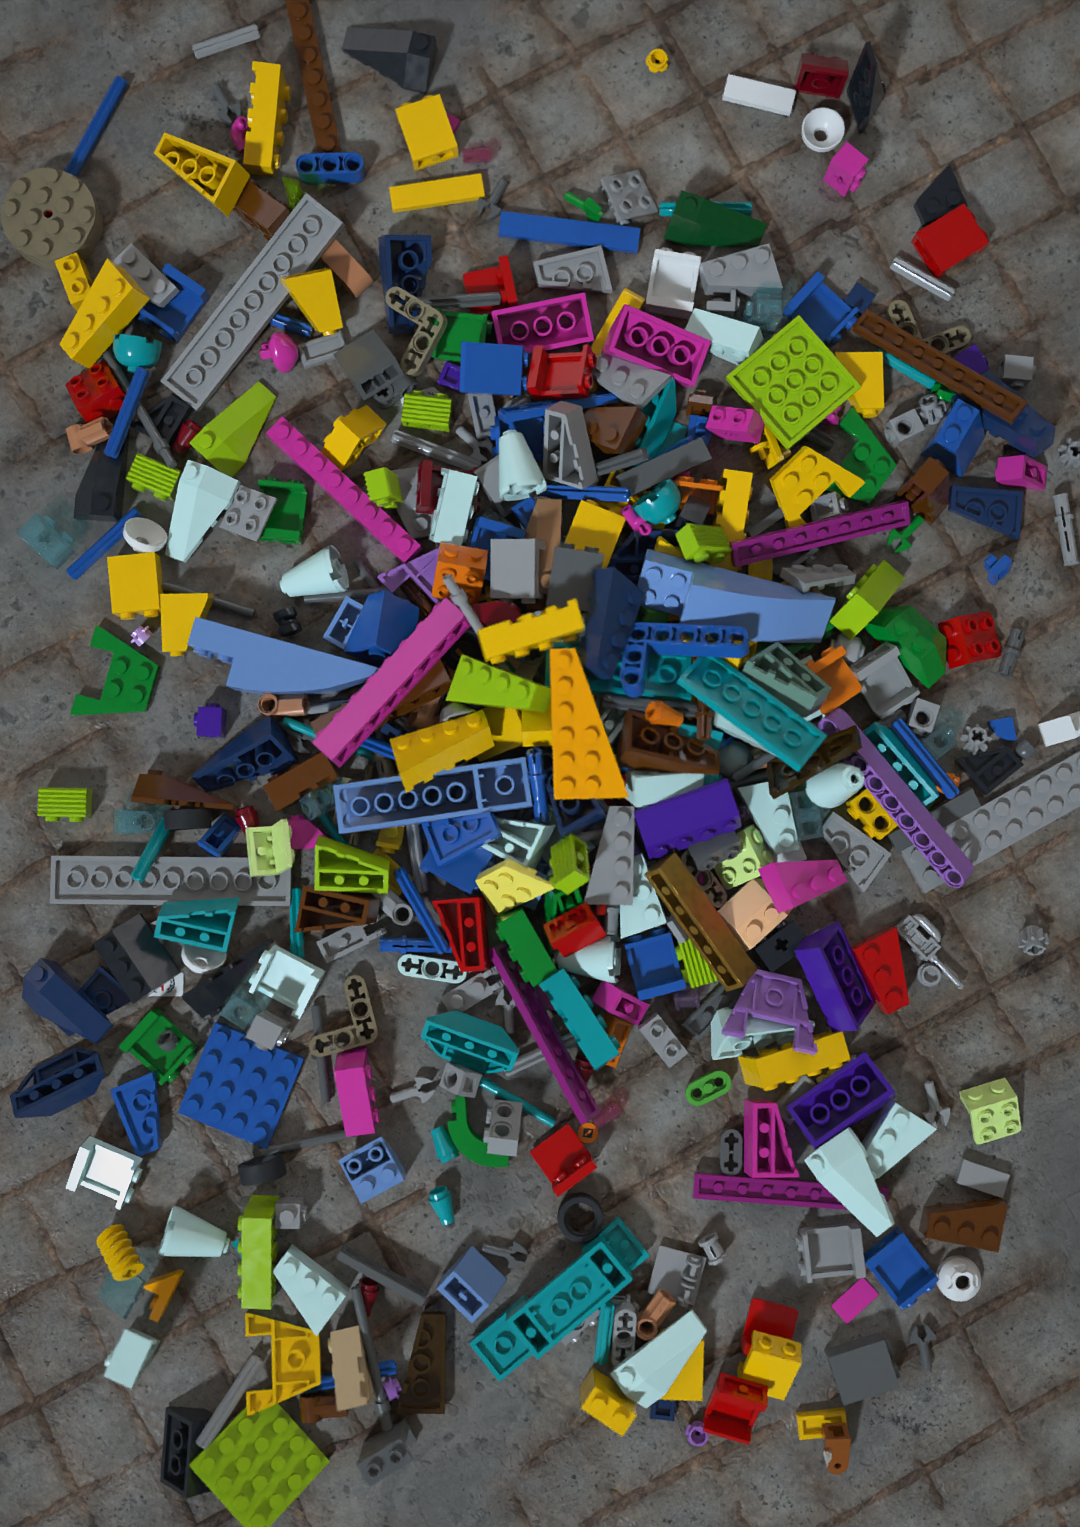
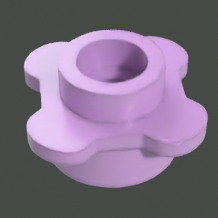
M140 625L131 634L134 638L131 640V643L135 642L140 647L153 634L148 629L149 626L147 625L143 628Z

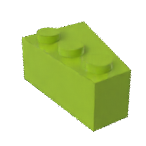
M885 560L878 566L873 564L847 594L848 600L829 622L847 638L852 640L880 612L904 581L905 577Z

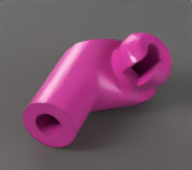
M243 116L237 117L230 131V138L241 155L244 154L246 131H248V120Z

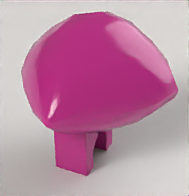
M275 332L269 342L261 344L262 349L259 350L262 360L272 359L275 368L281 373H289L298 360V346L291 337L281 332Z

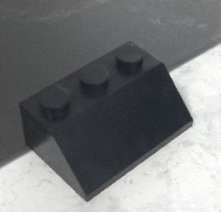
M142 913L114 928L93 943V946L133 1004L145 999L181 973V970L158 938L154 937L155 932Z
M169 1406L166 1407L160 1482L186 1499L211 1492L209 1487L193 1471L189 1464L203 1450L196 1443V1440L213 1413L203 1408Z

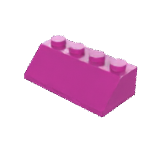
M585 292L491 311L497 344L521 345L526 347V352H529V354L533 353L534 346L543 345L547 351L594 341Z
M624 304L609 329L601 353L669 374L670 377L675 379V384L684 388H690L695 386L711 341Z

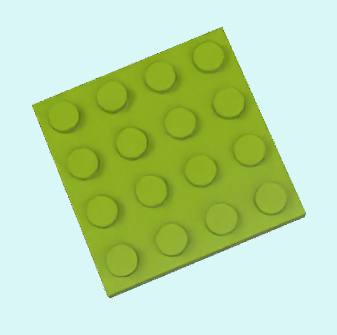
M799 315L725 378L747 405L761 416L767 428L787 450L862 387Z
M277 1403L247 1416L246 1405L215 1437L209 1446L194 1458L189 1466L243 1527H270L330 1461Z

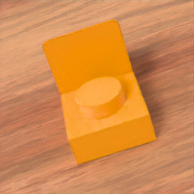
M178 1269L152 1278L143 1285L144 1289L156 1294L149 1307L152 1310L149 1319L158 1323L162 1318L182 1278L184 1270Z

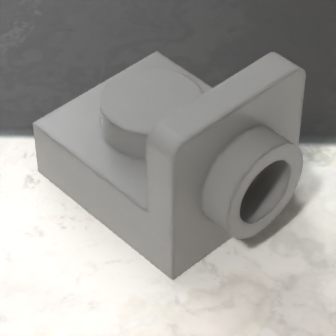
M731 289L728 302L720 298H715L711 301L707 300L704 311L732 319L734 313L739 311L740 297H736V289Z
M837 492L819 496L810 505L812 522L846 514V511L849 510L846 498Z

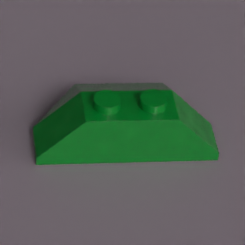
M913 606L883 607L864 627L879 643L888 642L897 646L901 654L898 656L901 664L928 689L946 673V637Z

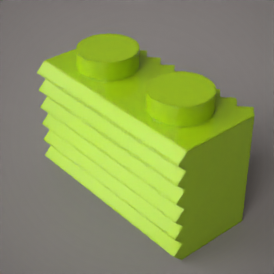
M417 390L411 391V394L405 393L401 417L402 425L410 428L449 432L453 407L452 399L442 393H435L434 396H425L424 392Z
M137 453L126 479L132 484L131 487L137 491L145 493L146 490H149L159 500L166 502L167 499L175 501L179 480L183 472L176 468L169 469L166 464Z
M383 467L367 471L363 474L366 477L364 480L367 481L365 485L368 486L366 490L369 491L368 495H370L368 499L375 502L378 507H383L384 510H392L398 507L397 504L403 503L398 475Z
M687 524L675 534L685 560H695L696 563L705 561L718 564L724 561L725 556L732 551L723 527Z
M38 788L37 815L45 817V821L60 822V817H69V822H84V817H92V789Z
M568 834V836H565V839L558 841V844L550 846L551 858L549 862L553 871L551 882L556 889L563 891L567 895L591 880L590 867L588 866L589 860L587 858V844L573 834Z
M690 939L682 944L677 940L678 946L674 948L678 961H683L685 969L681 970V974L685 984L689 983L691 988L719 981Z

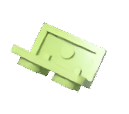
M281 819L272 826L248 827L245 829L250 877L279 875L292 867V863L295 861V854L290 846L292 828L288 825L287 819Z
M754 824L736 833L740 839L742 852L734 859L725 860L714 867L723 887L727 890L761 876L758 869L774 862L771 852L766 849L763 843L761 832L756 829Z
M1006 1078L959 1091L960 1099L970 1114L973 1139L976 1144L990 1142L1021 1131L1018 1098Z

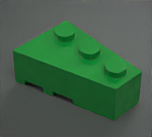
M553 875L547 876V881H549L550 878L553 877ZM556 888L545 893L543 925L583 904L578 888L568 895ZM543 926L542 937L549 955L559 952L558 948L554 950L550 944Z
M519 905L495 916L498 925L495 931L501 941L506 939L510 948L507 949V952L513 962L518 960L522 969L519 970V973L525 983L530 981L534 987L557 973L558 970L536 933L534 926L524 912V908L522 905Z

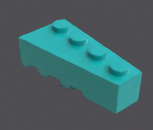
M563 968L539 984L596 1071L621 1055L618 1051L621 1046L614 1035L610 1037L607 1035L604 1029L608 1026L601 1015L595 1016L591 1008L594 1007V1004L587 994L582 996L577 989L581 985L574 974L569 976Z

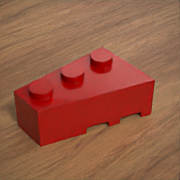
M475 896L433 900L432 903L441 919V925L446 931L450 947L460 971H484L491 968L490 955L487 952L489 950L485 897Z
M889 926L852 945L851 948L881 1012L889 1015L908 1005L909 998L897 927Z

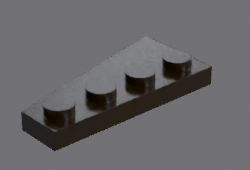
M422 1311L396 1414H445L446 1312Z

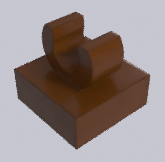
M697 388L696 394H689L685 416H690L691 414L709 417L713 397L706 396V389Z

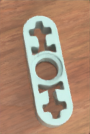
M408 953L403 955L398 961V970L405 976L460 983L467 975V972H463V975H459L455 979L452 973L446 972V978L441 977L444 970L443 963L448 964L446 969H454L455 965L458 966L456 960ZM408 958H411L414 964H420L419 959L424 960L421 967L422 974L417 973L419 968L412 967L410 971H406V966H402V963L406 962ZM434 961L439 965V972L436 975H430L426 972L428 962Z

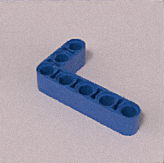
M634 623L623 652L620 672L623 690L629 697H638L644 693L650 654L742 658L750 650L748 633L744 628L738 626ZM640 636L643 637V638L640 639V640H636L637 637H640ZM661 638H668L664 641H660ZM686 639H692L689 642H684ZM711 640H717L715 643H708ZM735 641H742L740 644H733ZM635 658H641L636 662H632V660ZM632 680H638L634 684H628Z

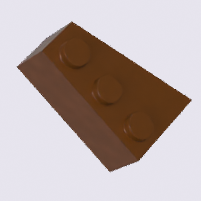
M252 178L247 181L233 208V211L251 227H257L265 233L264 238L268 241L292 211L284 201H276V198L267 189L262 191L261 187Z
M638 406L590 407L582 409L591 449L614 457L633 450L648 420Z
M996 1197L990 1200H972L966 1203L924 1206L919 1231L926 1238L999 1253L1007 1203Z

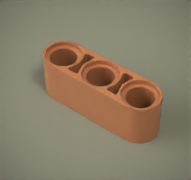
M336 239L332 241L318 259L326 268L331 269L332 275L354 298H357L373 284L370 275Z

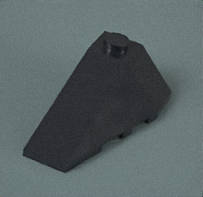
M347 27L342 51L362 64L374 68L383 77L386 78L387 76L395 81L401 88L427 94L437 55L436 36L416 31Z
M870 41L866 42L846 90L859 134L864 133L885 94V84L880 78Z
M129 429L117 458L104 454L109 439L97 444L75 495L74 519L118 522L122 518Z
M267 939L241 956L238 961H234L221 969L217 975L207 978L181 996L182 999L202 1018L208 1015L213 1018L224 1010L222 1006L230 1000L258 964L265 950L268 951L274 943L273 939Z

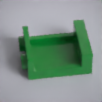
M435 308L446 316L447 327L430 359L461 362V342L486 343L487 335H492L493 321H489L488 314L476 315L442 311L441 308ZM433 318L431 322L438 326L439 321Z
M265 477V480H258L259 492L277 498L258 541L303 545L309 492L307 486L303 484V481L289 479L288 482H279L278 478Z
M155 1008L144 1017L118 1047L124 1053L130 1052L151 1072L156 1070V1076L160 1079L158 1083L162 1086L167 1082L171 1084L181 1074L178 1069L183 1064L188 1065L197 1056L195 1051L199 1046L158 1008ZM166 1030H172L178 1038V1045L175 1046V1050L170 1052L162 1050L156 1043L159 1035Z

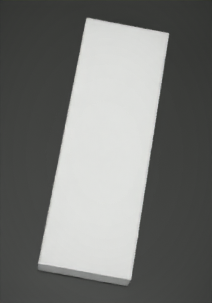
M728 74L722 100L790 116L796 90Z

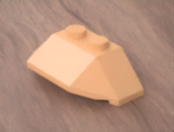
M754 878L736 892L717 912L744 951L747 952L784 920L792 909L778 913L763 880Z

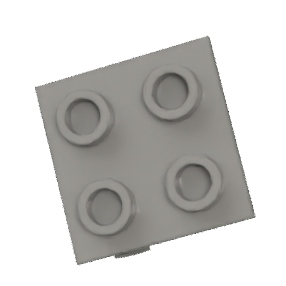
M639 170L601 178V190L608 200V205H612L610 207L611 211H615L614 215L617 224L626 226L629 224L628 219L658 212Z
M239 485L233 502L227 509L219 527L230 531L235 536L239 537L240 535L258 542L277 498Z
M659 1245L647 1293L654 1295L659 1288L665 1289L676 1301H679L680 1306L688 1307L689 1304L694 1305L706 1257Z

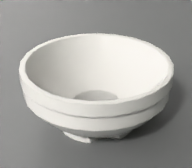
M814 109L807 114L803 121L802 139L814 151H830L838 146L843 138L845 131L844 121L832 109ZM822 130L827 134V139L825 141H818L815 139L814 133Z
M131 518L125 522L123 528L125 540L137 553L157 552L167 542L168 537L165 530L159 524L146 518Z
M184 944L181 956L184 964L195 973H215L223 966L226 960V952ZM202 959L207 963V965L199 966L194 962V960Z
M954 1255L946 1258L940 1263L936 1271V1275L939 1278V1281L936 1282L939 1290L951 1300L967 1301L973 1298L980 1289V1271L976 1264L965 1256ZM962 1275L967 1276L969 1279L968 1286L964 1289L957 1288L956 1279Z

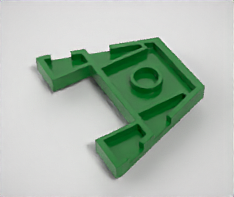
M851 407L838 427L854 437L857 443L840 466L864 480L865 484L850 498L844 495L835 482L824 492H837L848 500L869 505L897 465L857 411Z
M96 625L90 646L113 652L100 700L76 694L70 714L82 716L147 712L160 666L102 627Z

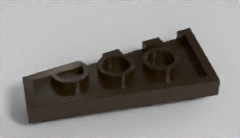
M854 725L828 735L798 772L778 757L767 763L769 794L773 800L861 749L860 731L857 726Z

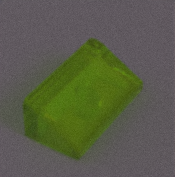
M282 177L287 198L293 211L304 194L299 180Z

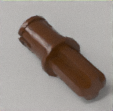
M408 578L399 588L410 599L411 604L413 603L420 608L419 611L426 619L432 613L434 606L423 594L424 591L420 590Z
M698 699V710L695 713L697 718V739L705 741L711 738L712 718L715 717V714L712 712V708Z

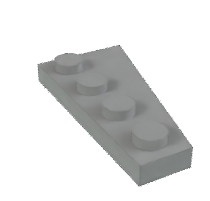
M634 806L609 807L584 903L587 902L593 905H633Z

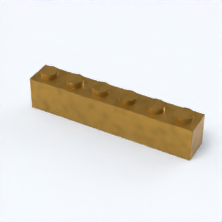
M674 852L660 858L644 874L725 990L731 991L743 987L758 969L678 855Z

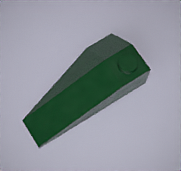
M681 190L679 191L663 239L682 246L758 247L767 223Z

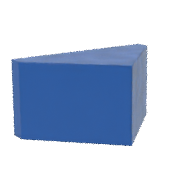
M223 813L201 837L197 845L216 857H225L242 829L236 820Z

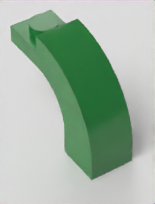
M455 1095V1099L451 1100L452 1114H456L457 1117H449L447 1124L449 1134L457 1149L469 1160L479 1165L509 1167V1156L487 1153L488 1143H484V1137L477 1134L470 1126L467 1113V1098Z

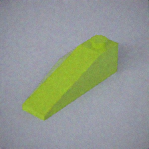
M258 381L210 421L190 441L191 446L216 470L234 478L246 465L249 453L253 445L256 444L258 434L277 399L276 396Z

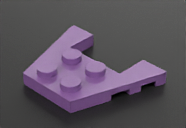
M439 548L388 572H384L377 577L392 593L411 577L435 604L444 600L432 596Z
M758 969L746 983L721 1034L743 1039L746 1034L747 1018L752 1016L795 1026L793 1051L815 1055L818 1049L812 1035V1023L809 1022L808 1006L802 980Z

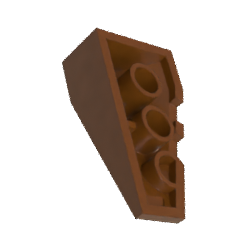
M628 709L617 743L616 762L620 767L637 771L718 775L720 772V752L695 738L688 739L679 734V730L673 726L668 728L664 725L651 724L645 718V713Z
M148 770V774H140L131 796V802L238 810V805L170 776L162 775L163 771Z

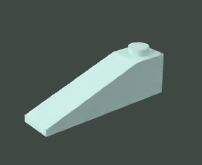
M692 1309L620 1362L610 1374L627 1397L644 1408H648L667 1393L707 1332V1329Z

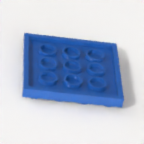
M215 1022L178 1113L267 1149L305 1057L278 1046L273 1050H261L254 1045V1041L246 1038V1033Z

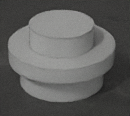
M926 962L919 966L917 978L922 985L932 987L941 980V970L934 963Z

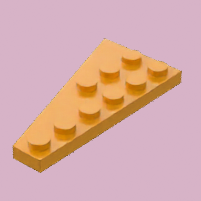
M550 649L554 799L629 798L576 649Z

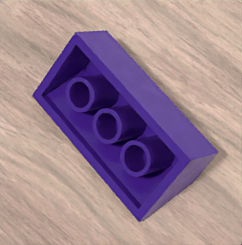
M727 778L633 811L649 859L663 857L669 852L688 848L691 844L708 841L714 836L731 833L737 828L742 827L739 812Z
M834 922L806 936L795 949V953L832 1032L855 1031L863 1023L876 1004V1001L840 922Z
M863 1052L786 1106V1109L816 1151L845 1129L852 1128L896 1096L894 1089L867 1053Z

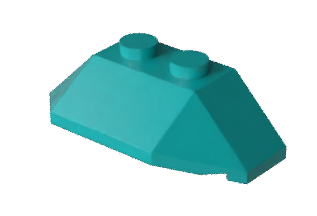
M670 377L671 381L641 409L648 420L632 451L645 448L649 458L647 461L632 466H639L648 462L660 453L677 412L675 379Z
M874 722L863 731L865 736L924 806H927L939 797L932 778L894 731L877 722Z
M457 1010L427 1017L420 1037L428 1043L430 1048L439 1057L484 1074L497 1073L504 1070L506 1072L512 1071L520 1051L501 1026Z

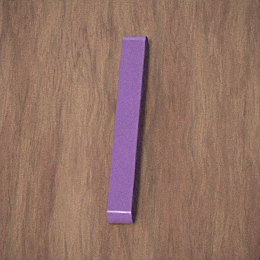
M835 708L819 722L818 728L828 736L856 724L844 710ZM857 726L860 731L862 748L843 760L846 764L855 766L862 771L865 787L941 878L953 888L961 887L973 873V864Z

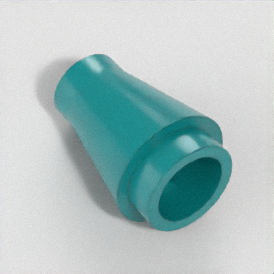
M444 1125L430 1131L437 1159L440 1158L442 1164L459 1156L458 1149L453 1143L451 1136L445 1130Z
M439 1186L432 1189L428 1193V1201L439 1217L441 1224L447 1225L452 1223L455 1217L451 1191L447 1189V1186Z

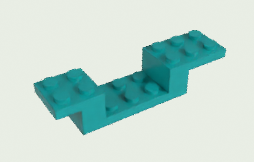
M619 1216L601 1229L595 1238L582 1245V1255L532 1297L528 1298L524 1294L469 1340V1345L499 1382L531 1355L537 1360L633 1280L631 1271L647 1259L650 1254Z

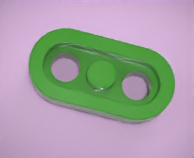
M713 1070L691 1081L685 1088V1096L688 1102L694 1106L704 1105L727 1093L731 1088V1078L723 1070ZM720 1077L722 1078V1084L717 1086L714 1084V1080ZM694 1089H701V1094L699 1096H694Z

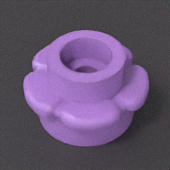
M388 1376L387 1380L382 1382L384 1392L389 1401L395 1398L398 1400V1393L402 1392L396 1378L391 1379Z
M694 1421L692 1425L690 1424L686 1428L687 1440L694 1446H703L708 1441V1436L710 1435L703 1432L702 1421Z

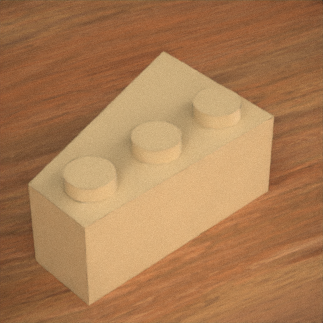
M359 1326L330 1332L331 1338H328L329 1352L332 1353L333 1359L332 1374L335 1380L337 1411L375 1403L373 1384Z

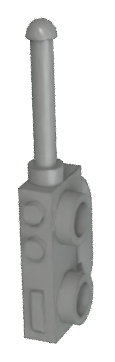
M907 914L895 926L897 927L898 936L911 946V951L916 952L920 960L933 962L958 989H963L964 983L937 958L936 952L941 948L939 945L941 941L939 930L924 915L914 914L910 916ZM919 924L931 935L926 939L916 929Z

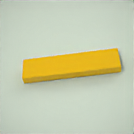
M481 173L389 187L393 213L476 201L479 197L485 199Z

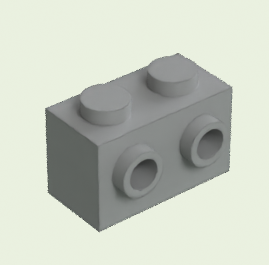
M264 1010L256 1015L246 1038L254 1041V1045L261 1050H273L278 1045L281 1046L287 1041L291 1030L288 1029L291 1022Z

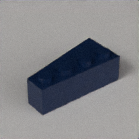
M989 369L982 374V376L1017 395ZM958 393L951 398V406L959 398L978 409L983 428L988 430L990 435L1005 439L1009 445L1034 458L1054 444L1055 427L1028 403L1023 412L1011 425Z
M615 567L595 569L592 574V579L595 580L593 590L589 591L590 609L589 614H585L584 618L586 631L585 636L581 637L578 657L584 674L591 680L613 678L645 595L641 589Z
M535 746V749H542L543 767L547 772V777L545 778L546 787L562 839H565V836H568V834L576 836L605 819L607 816L596 798L554 799L553 746Z

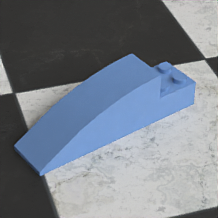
M650 549L646 551L637 587L645 593L641 606L680 616L679 624L738 626L747 631L749 641L776 643L777 641L779 643H821L836 598L810 591L803 593L795 587L703 563H696L692 560H685L684 558Z
M195 617L187 644L194 648L193 652L199 654V656L209 659L217 656L216 659L232 665L226 683L227 687L235 691L257 695L307 694L308 696L336 693L366 684L367 679L380 669L375 666Z
M522 757L454 767L449 771L444 769L434 774V779L426 783L421 781L413 786L414 789L407 793L401 776L333 785L339 834L417 825L424 822L461 818L486 812L495 813L533 807L531 781L527 777V772L529 771L528 758Z

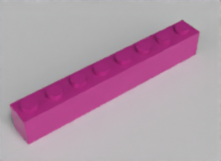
M283 416L266 432L272 443L402 564L416 559L423 551L421 545L385 511L378 507L375 502L369 500V497Z
M447 598L436 604L432 613L416 626L415 631L409 638L401 642L399 648L392 656L385 659L382 667L367 679L366 684L359 692L351 696L349 703L333 716L332 721L326 728L317 733L312 743L338 767H341L471 626L463 612Z

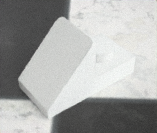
M1080 711L1038 724L1045 747L1080 736Z

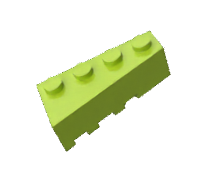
M462 654L446 700L467 705L545 712L551 697V688L488 662L485 663L481 659Z
M251 1195L243 1215H240L238 1219V1231H242V1238H239L238 1253H242V1261L240 1260L238 1264V1276H242V1283H239L238 1298H242V1308L271 1310L275 1299L276 1276L272 1271L276 1264H272V1262L276 1261L278 1242H273L277 1235L274 1215L275 1204L280 1196Z

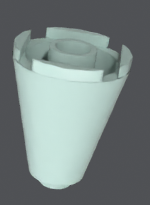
M517 430L503 432V436L499 438L500 499L504 497L505 501L530 498L529 493L536 491L537 495L547 489L546 480L523 434L517 432Z
M333 545L327 546L284 573L282 580H280L282 592L284 594L287 593L290 597L347 591L349 578L345 564L341 565L337 559L341 557L338 550Z
M837 762L806 781V793L810 800L819 807L834 808L844 803L863 786L864 775L855 766Z
M607 935L566 958L562 956L560 951L554 953V964L558 965L559 970L564 968L565 971L610 983H618L615 975H620L621 948H616V942H620L619 936Z
M173 1206L164 1230L165 1233L161 1240L158 1255L220 1257L221 1253L227 1252L230 1238H226L227 1232L180 1207Z

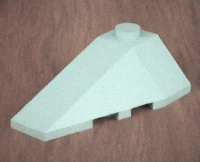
M188 460L178 484L165 555L186 563L203 541L202 536L209 527L213 528L218 522L216 519L224 509L227 510L232 504L240 481L209 466Z
M728 1007L716 1011L711 1021V1056L713 1060L738 1057L743 1055V1050L756 1047L757 1051H760L772 1042H777V1044L781 1045L794 1041L795 1026L752 1016L747 1018L746 1034L743 1039L721 1034L733 1010ZM809 1020V1022L812 1023V1027L814 1028V1027H815L814 1021Z
M849 1127L819 1147L804 1161L817 1180L878 1237L894 1225L895 1222L884 1195L879 1193L875 1182L877 1177L874 1170H870L866 1160L868 1156L866 1149Z

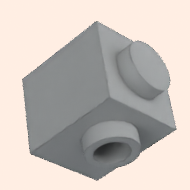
M1005 354L998 362L997 377L1011 389H1023L1035 378L1036 366L1033 365L1034 357Z
M304 1197L279 1198L275 1204V1229L301 1228L304 1221H307L308 1208L304 1206Z

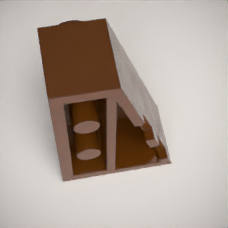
M929 457L895 494V497L900 501H909V508L917 515L922 516L924 521L931 526L949 504V472L941 461L933 460Z
M320 751L310 756V759L307 761L299 762L289 767L288 772L282 775L278 773L268 778L267 781L269 783L263 785L275 810L281 812L308 798L310 795L342 780V775L337 765Z
M315 884L303 885L294 933L376 923L381 899L354 892L314 890Z

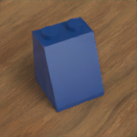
M461 342L460 392L466 394L524 396V391H527L528 376H525V366H529V352H526V347L521 345Z
M958 398L943 414L944 417L937 424L920 455L927 459L931 457L933 460L941 461L945 465L946 470L961 478L984 440L985 433L980 411Z
M380 590L378 593L368 595L345 645L344 653L381 668L385 659L392 656L399 648L401 642L409 638L415 631L420 608L412 605L407 599H400L394 596L388 590Z

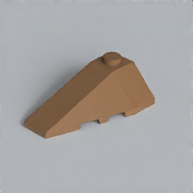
M537 499L524 539L545 540V550H539V594L548 595L555 546L560 547L562 500Z

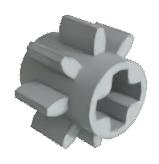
M933 394L922 397L918 402L919 407L915 408L921 422H925L928 425L938 423L944 417L943 412L947 411L944 400L941 401V399H938Z
M1068 438L1065 441V445L1057 448L1061 452L1057 460H1061L1065 464V468L1071 464L1077 468L1080 466V438L1075 442Z
M979 723L972 729L967 726L964 730L967 735L960 737L961 741H965L963 749L972 750L973 755L979 749L985 752L988 748L985 743L992 741L991 737H987L989 729L979 727ZM972 737H979L980 740L973 741Z
M1036 925L1026 926L1020 931V936L1017 937L1018 947L1023 948V952L1029 955H1039L1047 949L1046 944H1049L1048 933H1044L1043 928Z

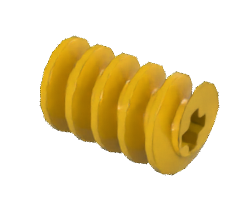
M115 1224L106 1228L96 1241L110 1272H112L113 1279L116 1281H126L134 1278L144 1269L143 1263L139 1262V1255L135 1254L136 1249L132 1247L131 1239H127L128 1233L123 1231L124 1225Z

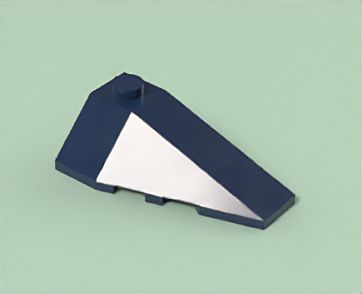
M383 235L378 237L388 332L389 334H413L415 322L389 307L385 296L390 288L396 286L416 297L422 296L426 285L428 269L432 263L431 235ZM399 295L394 296L396 302H399L403 305L407 303V301L400 298ZM411 311L412 315L417 317L418 311Z
M268 716L250 726L192 774V779L205 792L233 786L237 781L249 779V781L257 780V776L269 773L271 776H274L299 763V760L285 731L271 716Z
M40 958L24 976L22 998L36 1014L97 1044L114 1026L57 962Z

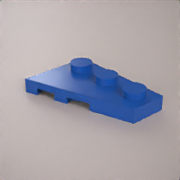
M492 812L421 823L438 867H444L503 835Z
M156 1070L112 1088L110 1092L136 1156L140 1157L162 1147Z

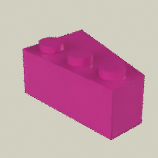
M838 860L773 862L758 869L778 913L799 906L848 882Z
M359 1046L337 1052L334 1075L346 1137L375 1133L376 1123H380L378 1108L375 1109L374 1107L376 1093L375 1088L371 1084L372 1070L368 1062L367 1047Z
M768 1098L744 1099V1173L752 1178L799 1177L798 1170L795 1168L792 1159L791 1148L787 1143L786 1132L777 1103Z

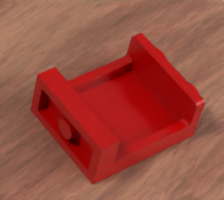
M962 204L916 232L911 243L932 276L939 279L945 275L947 270L977 252H983L989 241L986 232L980 229L976 223L974 213L967 209L965 204Z
M589 344L583 345L582 352L550 354L546 352L543 345L534 346L526 386L533 400L588 398L589 389L593 387L592 372L593 368L597 365L596 354L593 353Z
M720 1372L703 1411V1432L749 1445L751 1442V1431L760 1411L765 1412L768 1406V1386Z

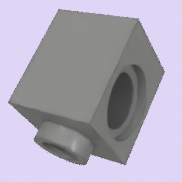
M915 408L890 420L884 426L885 437L889 443L892 442L894 448L920 436L925 430ZM898 425L905 426L907 433H901L898 430Z
M920 698L914 699L910 704L905 723L916 736L923 737V734L932 733L940 705ZM918 712L924 714L926 718L923 725L919 724L916 720Z
M446 1063L439 1086L458 1096L475 1098L482 1074L463 1065Z

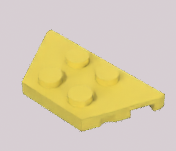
M506 859L479 873L475 880L496 916L555 888L551 878L547 881L535 876L536 870L524 867L511 859Z

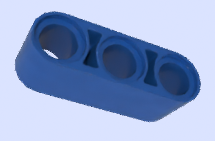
M354 152L302 154L296 159L295 163L299 178L305 184L358 183L366 176L363 158ZM353 165L359 166L357 170H350V167ZM329 166L336 167L333 171L326 170ZM305 167H313L308 172L303 171Z

